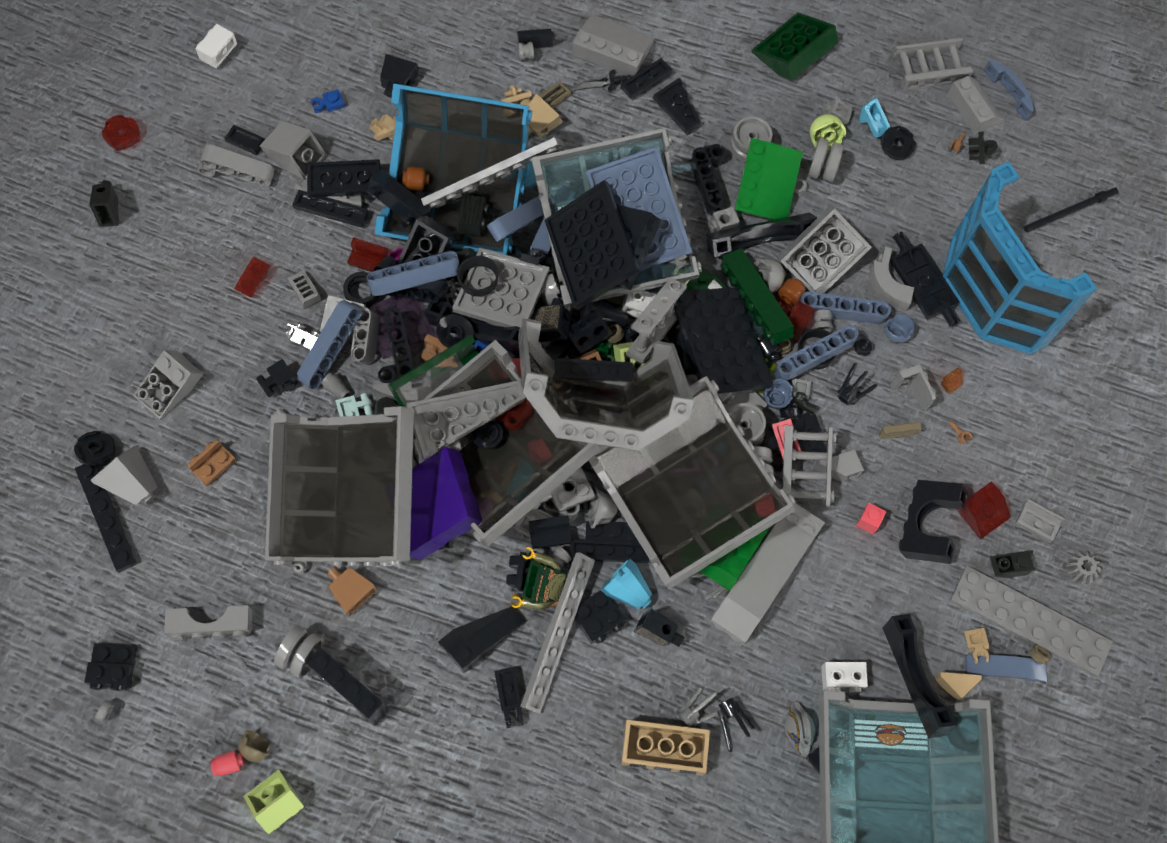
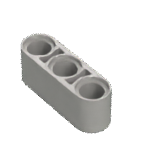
M363 307L360 308L361 316L354 327L351 357L354 361L370 365L373 363L376 355L380 316L377 312Z

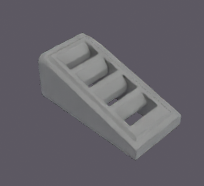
M304 270L287 278L304 309L321 301L319 293ZM304 277V279L294 283L295 280ZM304 282L307 283V284H305V285H303V286H301V287H299V288L297 287L298 285H300V284H302V283H304ZM308 287L310 288L302 293L300 292ZM311 292L313 293L305 298L303 297Z

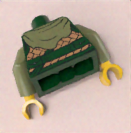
M526 546L524 548L531 550V555L525 556L522 554L525 559L533 558L535 560L530 562L522 597L517 593L513 594L511 598L518 599L519 602H511V606L518 608L524 605L525 608L541 610L551 605L552 602L559 601L566 582V573L561 571L560 565L552 557L540 552L535 553L531 547Z

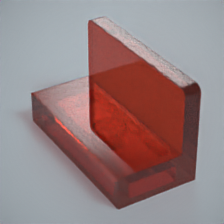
M353 237L351 241L352 252L347 263L348 265L373 272L374 267L385 256H388L389 251L386 247Z
M798 300L796 301L789 316L790 321L794 325L793 338L790 339L799 341L814 311V307Z

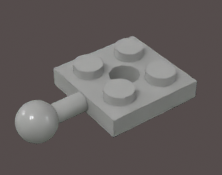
M580 467L531 510L537 509L540 503L552 499L558 513L594 499L595 495L582 468ZM571 483L574 489L570 492L565 491L563 485Z

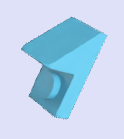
M877 97L862 107L859 123H868L874 138L880 137L890 128Z

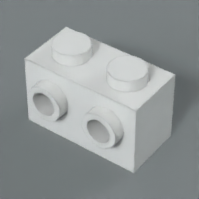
M216 24L213 29L208 31L207 36L198 43L195 49L200 60L217 68L237 45L234 33Z
M643 290L625 294L621 310L627 312L632 317L638 318L657 293Z
M825 662L821 666L823 690L840 692L841 690H849V693L857 694L862 693V690L868 687L866 662Z

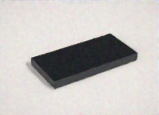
M380 159L307 163L308 198L368 195L367 188L370 178L381 171Z

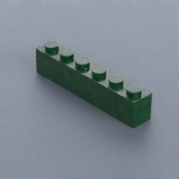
M740 248L723 255L722 264L720 265L724 275L727 274L731 286L739 288L738 292L745 302L747 311L753 314L755 323L758 327L762 328L765 339L770 340L774 346L793 338L794 325L743 249Z

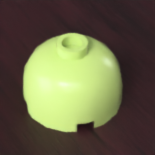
M824 114L812 122L809 130L810 139L815 147L819 138L827 139L829 142L828 150H830L834 142H842L841 139L843 136H846V128L838 117Z

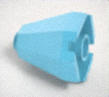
M631 559L625 561L601 588L605 595L635 609H640L641 607L644 609L652 601L650 599L652 593L637 565Z

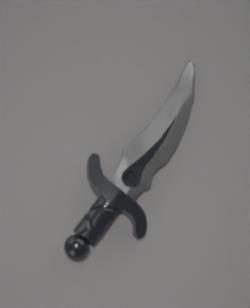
M615 69L609 72V77L583 81L572 87L570 91L589 87H602L610 84L608 87V92L614 89L616 83H623L632 76L622 75L614 77Z

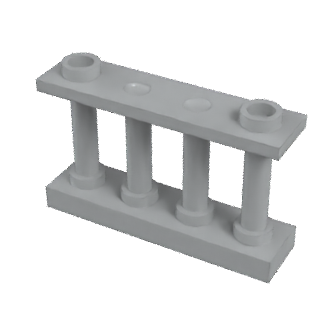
M962 38L896 46L892 59L902 60L906 74L901 83L902 91L951 85L957 80L967 76L971 77L973 73L972 68L962 67L957 52L963 41ZM950 52L955 69L945 68L941 53ZM934 54L939 71H929L925 55ZM908 57H918L922 73L914 74L912 72Z
M670 277L633 323L631 329L637 331L639 336L627 350L626 355L642 364L653 352L655 341L661 342L677 321L674 304L686 290L687 286Z
M785 425L782 489L786 494L790 493L793 498L825 499L826 506H830V501L834 502V490H831L832 443H836V431H833V427H828L827 433L797 432V430H793V426ZM796 440L827 441V452L796 451V449H792V442H796ZM796 459L826 460V472L795 471V469H792V461H796ZM791 480H826L825 491L795 490L791 488Z

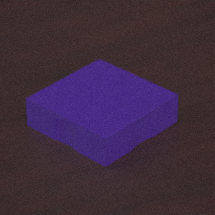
M449 447L441 449L412 468L410 557L422 560L443 547L451 539L461 536L472 529L471 524L473 522L476 525L483 522L476 498L469 485V476L461 452ZM396 480L386 486L393 510H395Z

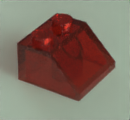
M992 481L967 498L964 510L956 509L980 540L1011 518L1004 495Z

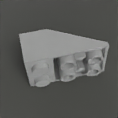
M164 350L133 396L155 416L162 419L194 389L203 373L178 351Z

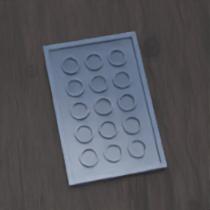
M657 146L586 171L591 188L603 180L609 183L616 205L651 212L661 220L659 229L641 266V271L670 262L684 254L687 256L693 254ZM626 231L630 243H632V233Z

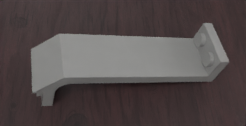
M796 503L794 504L795 512L776 523L710 621L718 630L726 632L734 641L740 642L743 645L825 523Z

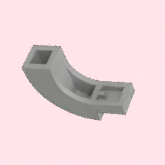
M885 247L882 253L879 252L877 260L874 261L870 269L872 288L876 295L891 307L907 311L911 304L914 287L900 284L892 278L889 272L892 248Z

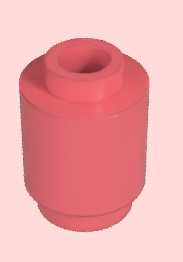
M233 750L215 756V759L210 760L214 776L220 775L222 777L241 771L244 760L241 753Z

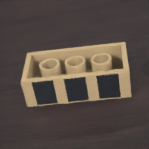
M626 720L621 765L703 776L707 770L710 730Z

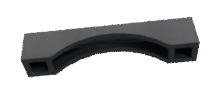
M809 212L706 234L708 251L714 257H718L761 242L796 239L817 217Z
M439 300L437 303L430 302L424 312L429 325L435 327L446 315L457 314L463 316L473 327V338L475 341L478 340L483 344L490 345L496 340L508 353L520 356L518 340L520 327L495 326L455 313L452 309L453 305Z
M910 614L892 616L882 629L929 739L947 736L957 726L950 706L943 702L935 693L925 675L919 655L917 630Z

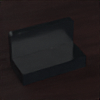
M551 28L517 31L518 43L527 44L532 42L533 48L553 47V32Z
M568 515L529 521L532 549L571 543Z

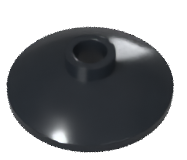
M450 314L444 316L438 322L436 334L440 343L449 348L469 335L474 337V330L471 323L465 317Z

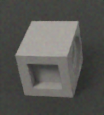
M730 207L714 212L710 226L712 231L717 232L739 227L740 220L734 208Z

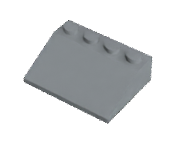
M592 14L579 29L573 41L572 56L609 70L615 69V72L622 75L634 76L640 71L655 38Z
M829 206L777 258L797 279L803 282L810 292L825 293L872 247L835 208Z

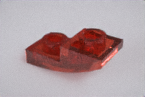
M253 257L234 289L253 298L260 282H263L271 265Z

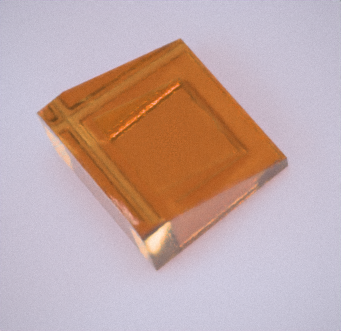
M960 367L946 375L940 382V385L948 394L963 384L962 369Z

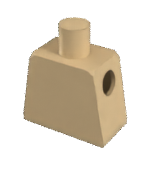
M538 94L528 104L530 110H532V119L529 122V135L533 132L538 138H542L563 122L560 115Z

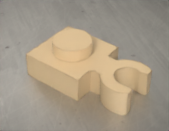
M985 628L964 631L968 651L973 652L975 664L978 663L979 656H984L986 662H989V653L986 650L989 649V643Z

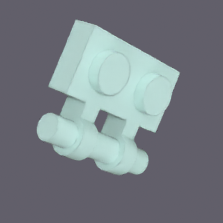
M368 393L361 394L362 401L356 402L354 395L335 400L339 416H360L358 411L360 409H364L365 415H374L372 400L369 399ZM364 429L344 430L345 438L364 433Z

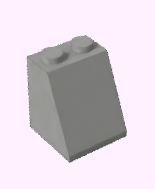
M281 121L260 145L270 160L302 180H305L307 176V163L322 162L327 156L311 130L285 121Z

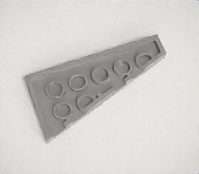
M520 380L407 403V408L414 409L413 431L423 460L525 401L526 396L523 394Z

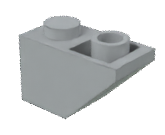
M847 449L842 450L832 457L831 477L844 482L859 477L864 471L855 449L851 451ZM826 460L818 462L816 465L817 471L826 472Z

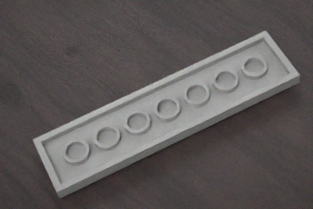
M554 137L421 198L424 206L428 205L431 208L442 207L446 205L445 201L457 200L462 197L463 193L477 191L480 185L487 186L494 183L495 178H505L511 175L513 170L517 169L520 171L527 168V164L532 162L531 158L561 151V148L565 147L561 139Z
M969 566L964 568L949 600L1032 645L1038 644L1051 655L1095 678L1100 675L1113 643L1112 640Z

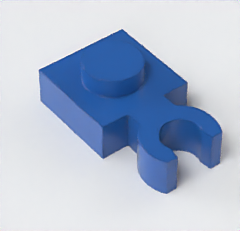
M339 89L322 94V99H311L312 106L318 105L313 107L315 113H320L325 108L330 112L345 107Z

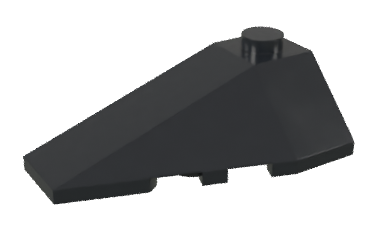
M511 606L453 629L438 643L464 674L523 625L526 620L516 608Z

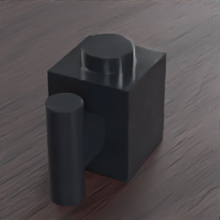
M283 359L266 368L270 378L265 379L263 375H259L256 378L268 397L274 395L272 390L274 386L278 388L280 393H283L284 391L292 390L298 384L295 376Z

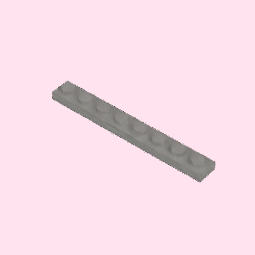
M576 552L520 706L537 714L541 713L595 560L582 553Z

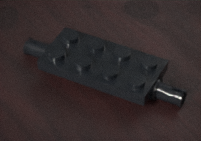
M902 231L899 234H895L892 238L900 248V253L891 257L890 263L904 285L914 287L912 297L925 318L928 320L942 314L949 327L958 324L960 320L952 308L958 306L960 302L922 243L914 246L908 242Z

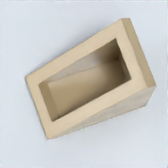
M940 672L935 676V680L955 701H958L982 680L981 675Z

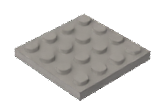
M479 248L476 256L488 257L498 267L497 286L491 293L479 297L469 295L461 288L453 305V312L502 327H520L522 318H531L546 278L550 273V267L527 263L512 256ZM476 266L470 268L463 284L470 289H483L490 286L496 277L491 269L484 266Z

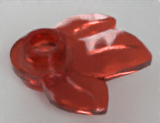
M529 400L524 401L496 418L504 422L507 429L518 430L523 425V420L531 415L532 404ZM512 419L517 420L515 424L510 423Z

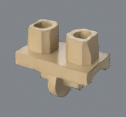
M510 85L509 91L504 92L505 99L501 101L528 106L531 102L532 93L531 91L522 93L521 88L515 89L513 85ZM500 106V109H504L507 116L516 114V109Z
M385 114L381 117L380 121L374 119L369 128L375 132L374 139L379 141L388 137L393 141L396 117L391 118Z

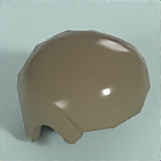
M245 731L239 740V751L248 761L260 762L270 752V743L254 731Z

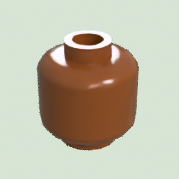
M409 166L406 171L403 170V185L408 190L423 191L425 185H429V174H425L423 167Z
M789 278L779 288V299L787 306H794L800 302L806 290L801 280Z

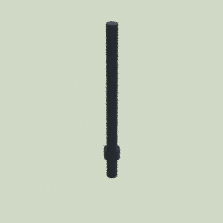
M1114 187L1107 191H1100L1091 198L1025 225L1024 231H1032L1092 204L1104 202L1107 198L1118 194V189Z

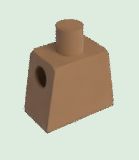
M335 566L327 573L333 580L329 585V589L348 617L377 591L373 583L350 567L342 573Z

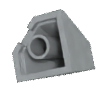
M136 446L116 457L91 479L92 483L135 505L142 500L146 503L154 496L152 492L158 488Z

